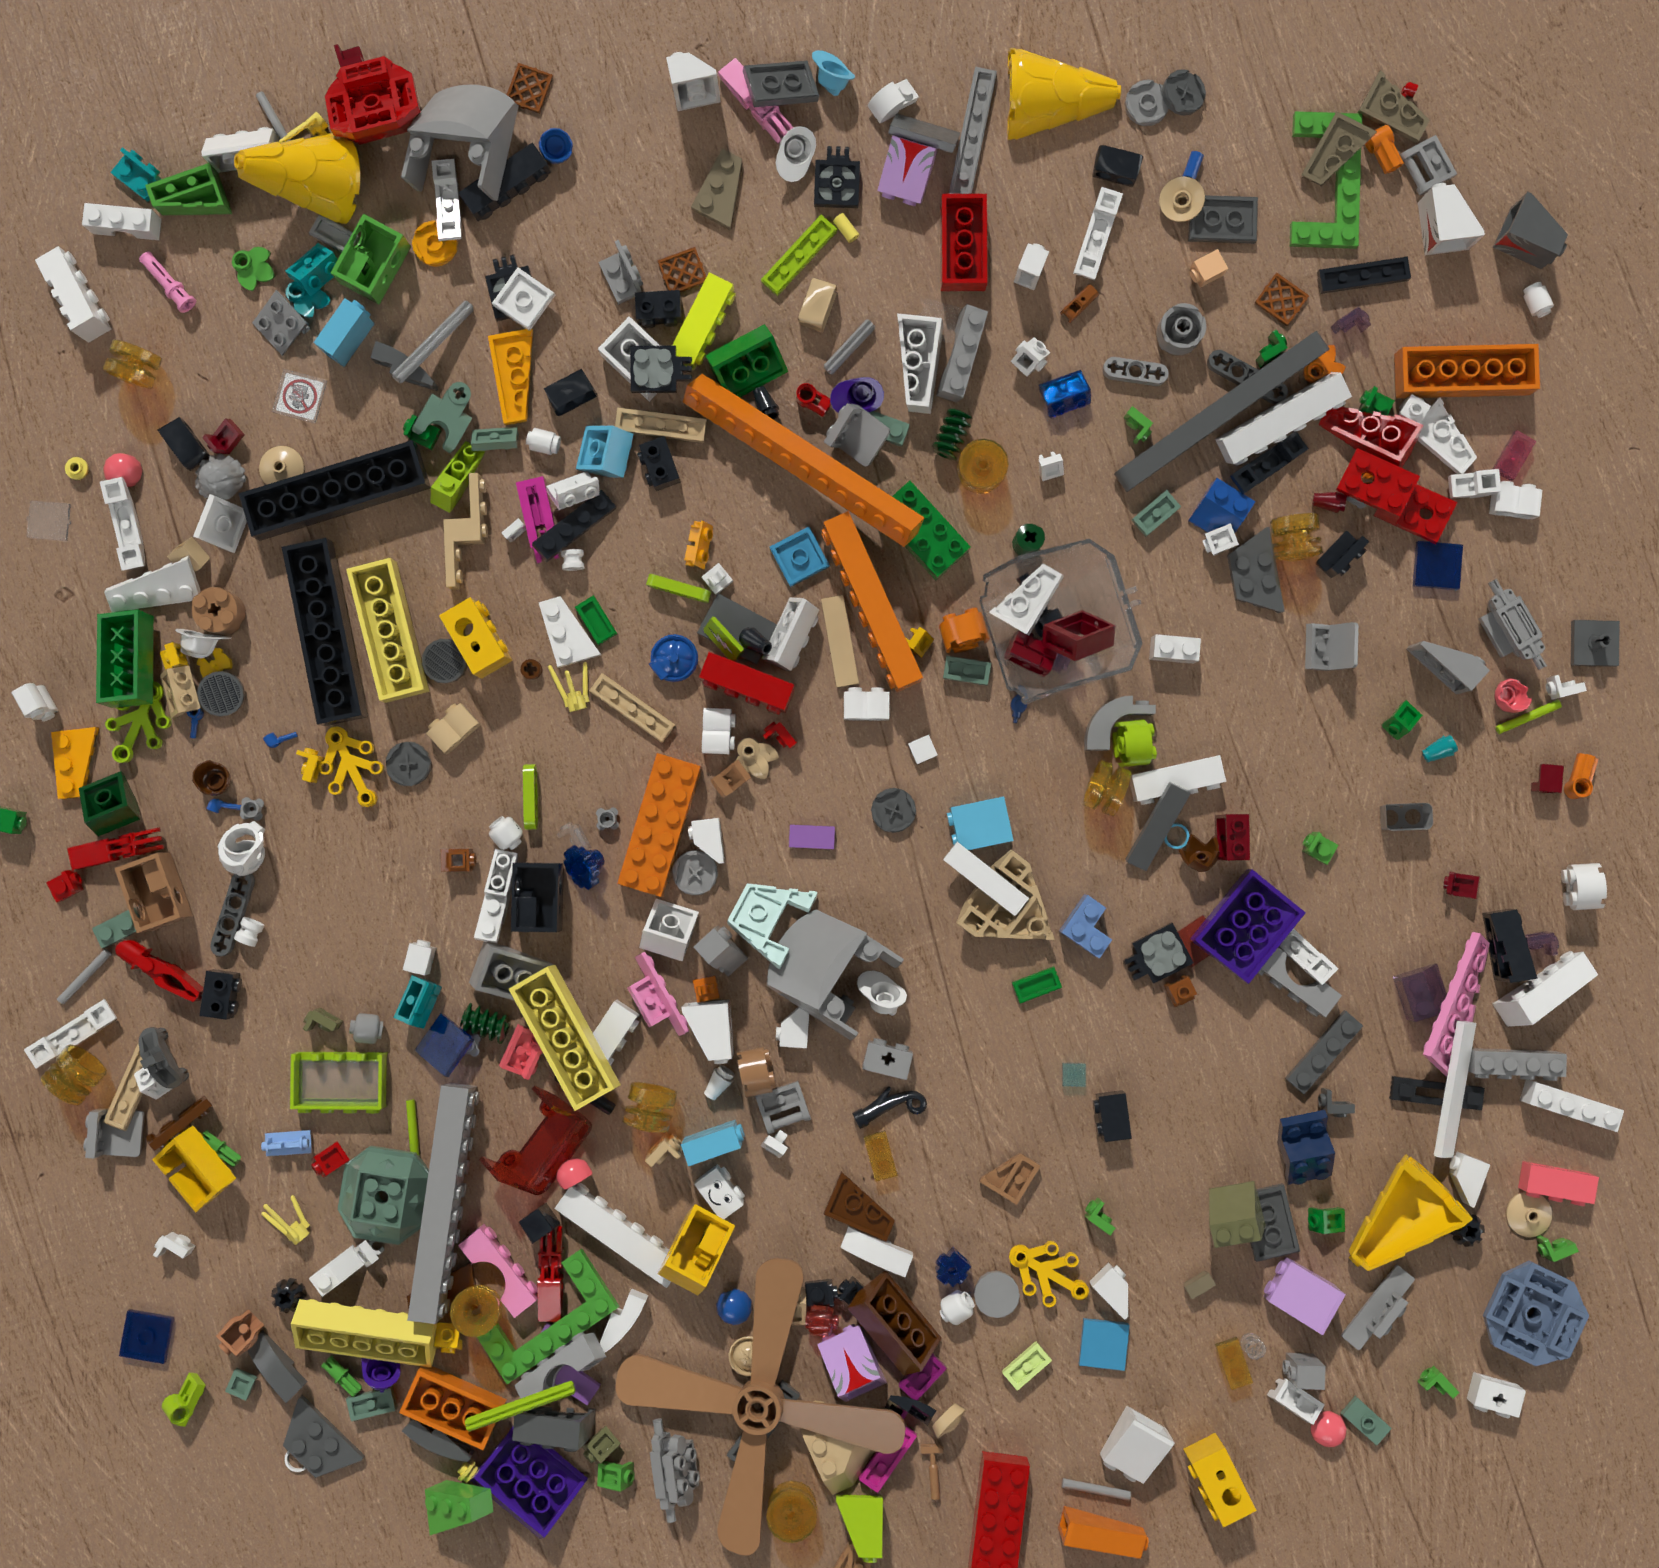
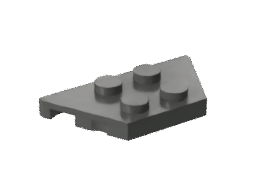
M1266 527L1227 556L1234 598L1237 601L1248 602L1260 608L1264 607L1277 613H1283L1285 610L1270 527Z
M303 1395L297 1400L283 1447L315 1478L359 1462L364 1458L365 1455Z

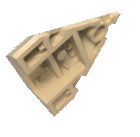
M1013 850L1008 851L990 868L1029 898L1018 914L1014 916L976 886L966 899L956 921L957 924L975 937L1055 940L1047 920L1048 917L1038 887L1032 875L1030 863Z
M800 1428L822 1481L832 1495L854 1486L874 1451Z

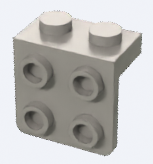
M847 403L840 409L835 424L828 429L824 443L830 447L842 449L860 464L868 467L888 438L890 429L859 405Z
M1350 622L1335 625L1306 624L1305 669L1331 671L1356 668L1358 665V623Z
M98 1108L89 1112L85 1121V1126L88 1128L87 1138H85L83 1149L86 1151L85 1158L95 1159L102 1155L128 1157L141 1155L145 1117L143 1111L135 1110L127 1131L103 1123L109 1110L108 1108Z

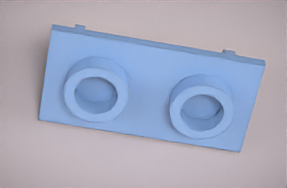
M311 1130L265 1133V1142L261 1143V1149L266 1151V1156L312 1153Z

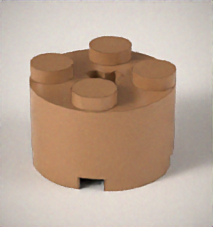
M210 587L193 597V619L205 631L217 635H229L236 632L245 619L246 611L242 600L230 591L219 587Z
M764 1047L737 1052L742 1085L745 1086V1090H748L744 1091L745 1097L773 1092V1089L777 1088L773 1071H769V1066H773L769 1049L765 1050Z

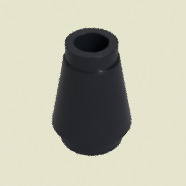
M764 386L756 388L753 394L757 409L774 420L779 416L778 405Z
M747 627L739 635V642L743 648L764 655L768 654L772 649V643L756 628Z

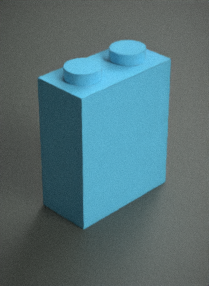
M344 298L313 343L328 357L345 367L375 323L369 318L371 314L365 310L363 305L356 300H353L351 303Z
M1004 796L949 808L950 812L946 813L949 826L954 828L955 834L951 835L953 846L958 842L967 850L1014 841Z
M735 1119L684 1137L681 1147L688 1166L740 1149L745 1133L742 1125H737Z

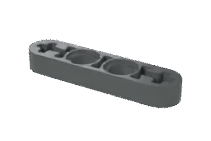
M1223 350L1213 351L1207 359V366L1211 371L1236 385H1240L1259 371ZM1218 356H1220L1221 362L1223 364L1220 363L1218 366H1216L1214 364L1215 360L1212 358L1216 359ZM1230 361L1231 365L1227 368V371H1224L1225 365ZM1232 367H1241L1243 376L1238 378L1233 376ZM1282 383L1274 388L1273 391L1264 395L1262 399L1269 403L1277 404L1287 397L1288 389ZM1278 388L1280 389L1279 394L1282 396L1275 398L1273 397V391Z
M234 874L231 879L210 944L211 951L217 956L229 955L234 949L236 943L234 936L241 928L240 923L245 915L255 884L253 874L245 875V880L248 881V884L243 885L242 888L241 882L238 880L244 876ZM241 888V891H245V895L238 892L235 893L234 890H240ZM234 896H238L242 901V905L238 909H234L231 906V899ZM227 918L233 919L235 923L231 931L226 930L224 927V921ZM220 933L227 934V935L231 934V938H230V937H225V935H222V936H221ZM224 940V945L227 946V949L220 951L221 947L217 945Z

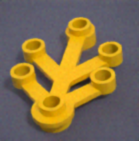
M342 727L330 728L325 735V740L329 747L324 761L318 766V770L324 775L331 774L334 770L333 761L337 751L341 756V761L334 781L328 786L329 792L333 795H339L343 792V783L348 771L359 793L357 796L358 803L363 807L374 806L378 799L377 794L373 790L367 789L357 766L369 770L372 774L379 775L384 771V765L379 761L372 762L351 755L347 746L357 748L362 754L369 755L374 751L373 743L348 737L347 731ZM334 734H339L340 736L337 742L333 740ZM368 743L370 749L365 752L363 746ZM325 764L329 765V770L327 772L323 771V766ZM375 764H379L380 770L378 772H375L373 770V766ZM333 785H339L338 792L333 791ZM365 794H368L370 797L368 802L363 801Z
M1048 1241L1045 1245L1030 1249L1025 1245H1015L1009 1252V1260L1013 1266L1018 1267L1023 1281L1022 1290L1025 1295L1032 1296L1036 1293V1286L1031 1281L1028 1267L1037 1272L1043 1294L1042 1302L1046 1307H1053L1056 1304V1297L1051 1292L1048 1278L1070 1290L1072 1296L1077 1300H1083L1088 1296L1089 1288L1083 1280L1072 1281L1053 1270L1063 1266L1076 1267L1079 1259L1074 1252H1068L1065 1256L1039 1262L1034 1257L1043 1254L1055 1256L1059 1252V1247L1055 1241ZM1055 1245L1056 1249L1053 1252H1049L1048 1246ZM1019 1253L1025 1255L1023 1260H1017L1016 1257ZM1070 1256L1075 1257L1074 1263H1068L1067 1260ZM1029 1284L1033 1286V1290L1030 1292L1025 1290V1287ZM1078 1288H1084L1083 1294H1076ZM1047 1296L1053 1297V1301L1051 1303L1045 1302V1298Z

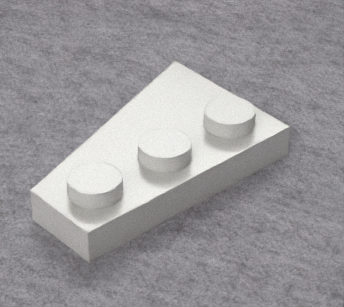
M1439 397L1420 424L1423 425V429L1417 441L1456 474H1463L1477 456L1464 435L1458 431L1454 424L1455 420L1451 414L1447 413L1443 406L1444 402Z
M1042 564L1022 582L1021 586L1013 593L1007 595L1004 598L1005 600L997 607H994L989 613L1029 635L1064 575Z
M559 596L539 602L558 668L601 655L562 597Z

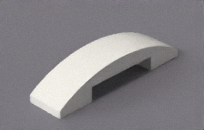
M455 160L432 161V171L436 194L438 240L462 239Z
M1101 187L1073 274L1095 280L1123 193Z
M119 477L100 481L104 502L109 505L119 548H116L121 570L145 566L141 529L134 503L124 478Z
M1294 928L1279 946L1282 951L1321 985L1338 970L1322 953L1320 954Z
M103 999L84 1011L76 1019L25 1048L24 1051L37 1069L87 1040L116 1020L117 1017L106 999Z

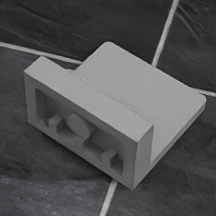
M617 240L615 244L618 253L598 263L619 305L634 298L635 292H642L640 286L643 285L636 265H634L627 246H621L620 241Z

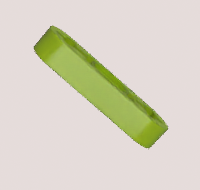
M649 574L646 585L651 588L704 603H709L711 591L654 574Z
M536 764L523 765V817L525 830H537Z

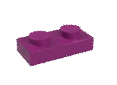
M932 1353L923 1370L906 1375L899 1383V1387L912 1399L918 1400L947 1367Z

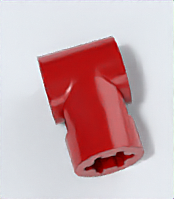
M803 383L797 388L796 401L798 405L824 417L831 406L830 398L817 391L809 383ZM803 391H809L812 394V398L804 400L800 397V394ZM816 398L820 400L818 405L814 404Z

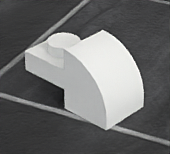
M905 79L897 84L891 82L873 96L867 106L878 122L882 123L896 116L899 110L915 103L919 96L908 80Z
M1499 469L1448 476L1450 499L1478 498L1501 492Z

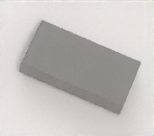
M321 215L317 217L309 231L311 236L341 253L353 233ZM358 235L356 236V238H355V240H354V244H353L354 247L356 246V244L358 243V241H359V239H360V237H359Z

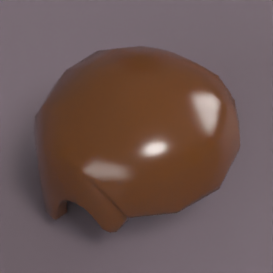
M211 760L198 764L192 775V781L196 788L203 794L217 796L226 792L231 780V775L227 768Z

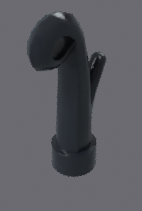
M888 1086L870 1105L852 1114L859 1129L868 1126L874 1119L905 1101L908 1110L912 1114H921L927 1108L926 1098L917 1091H904L887 1097L891 1091V1087ZM912 1100H918L920 1102V1107L914 1108L912 1106Z

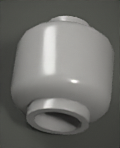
M359 1013L356 1016V1020H351L349 1034H353V1039L357 1043L374 1044L377 1039H381L384 1021H380L378 1015Z

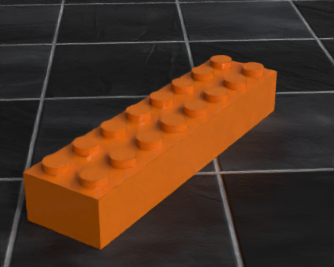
M849 511L824 521V529L821 530L822 538L826 546L831 545V558L835 566L840 565V578L844 586H849L851 590L849 598L853 607L858 606L860 610L858 618L862 627H867L870 632L867 638L871 647H876L879 652L876 658L881 669L886 668L888 672L886 680L890 689L895 688L897 693L920 683L923 679L921 671Z

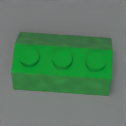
M765 324L705 355L719 385L739 398L789 372L776 341Z

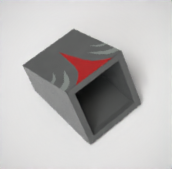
M1527 192L1510 208L1493 248L1542 269L1547 264H1552L1557 256L1560 257L1567 247L1565 241L1568 234L1532 193Z

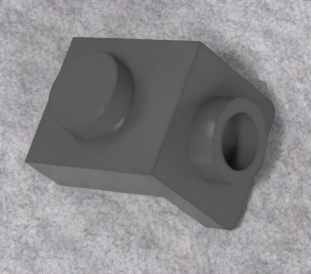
M1321 1088V1094L1318 1095V1105L1321 1107V1110H1325L1327 1114H1333L1334 1117H1347V1114H1355V1104L1349 1101H1332V1091L1327 1088Z

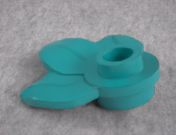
M295 281L291 282L285 291L287 299L294 303V309L306 318L314 316V309H322L331 303L329 296L319 289L315 294L309 296L303 287Z

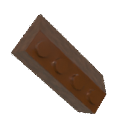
M883 1271L863 1287L848 1306V1310L903 1376L921 1372L941 1340V1336L887 1271Z

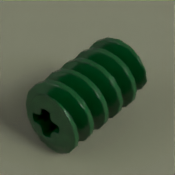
M948 409L946 413L948 417L943 419L944 425L940 426L939 429L941 433L936 436L938 442H934L932 447L937 455L956 461L957 457L953 455V452L960 453L961 449L956 444H964L960 436L968 435L963 428H971V424L967 422V419H972V417L960 410Z
M1035 524L1021 526L1012 541L1015 553L1021 557L1035 556L1045 541L1043 528Z
M469 1003L463 1013L460 1027L463 1025L464 1032H468L472 1027L471 1033L473 1035L480 1031L481 1038H485L489 1033L490 1041L497 1037L498 1044H502L508 1034L511 1021L509 1023L506 1022V1015L498 1020V1012H495L490 1017L489 1009H486L482 1014L481 1006H478L473 1011L472 1003Z

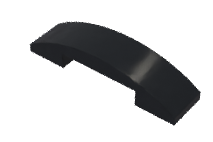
M1293 432L1286 439L1230 475L1241 493L1245 494L1309 448L1299 434Z

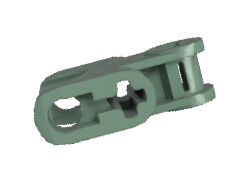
M455 382L447 389L442 399L431 394L414 423L412 431L420 435L426 430L428 425H440L446 432V438L442 447L445 451L451 453L458 445L472 417L463 412L471 397L470 388L463 382ZM457 391L461 392L459 399L455 398Z

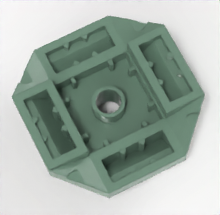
M371 1145L345 1164L337 1210L354 1238L399 1245L421 1229L429 1169L416 1152ZM380 1191H385L388 1194V1201H383L380 1198Z

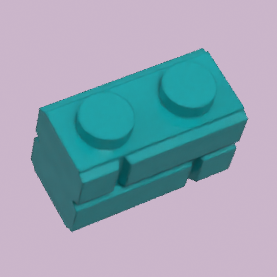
M412 975L393 1018L408 1025L424 1029L442 986Z

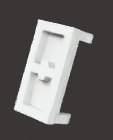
M1277 1379V1388L1269 1390L1267 1396L1304 1421L1314 1425L1324 1404L1304 1390L1297 1389L1289 1380Z

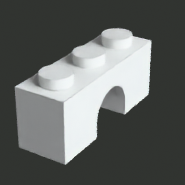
M84 203L82 226L92 234L115 236V231L132 234L139 239L159 240L161 218L152 209Z

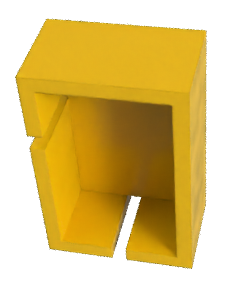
M194 1126L173 1138L152 1159L164 1175H167L183 1163L186 1165L168 1180L195 1213L214 1200L236 1179L232 1171L224 1164L216 1151L210 1147L202 1134Z

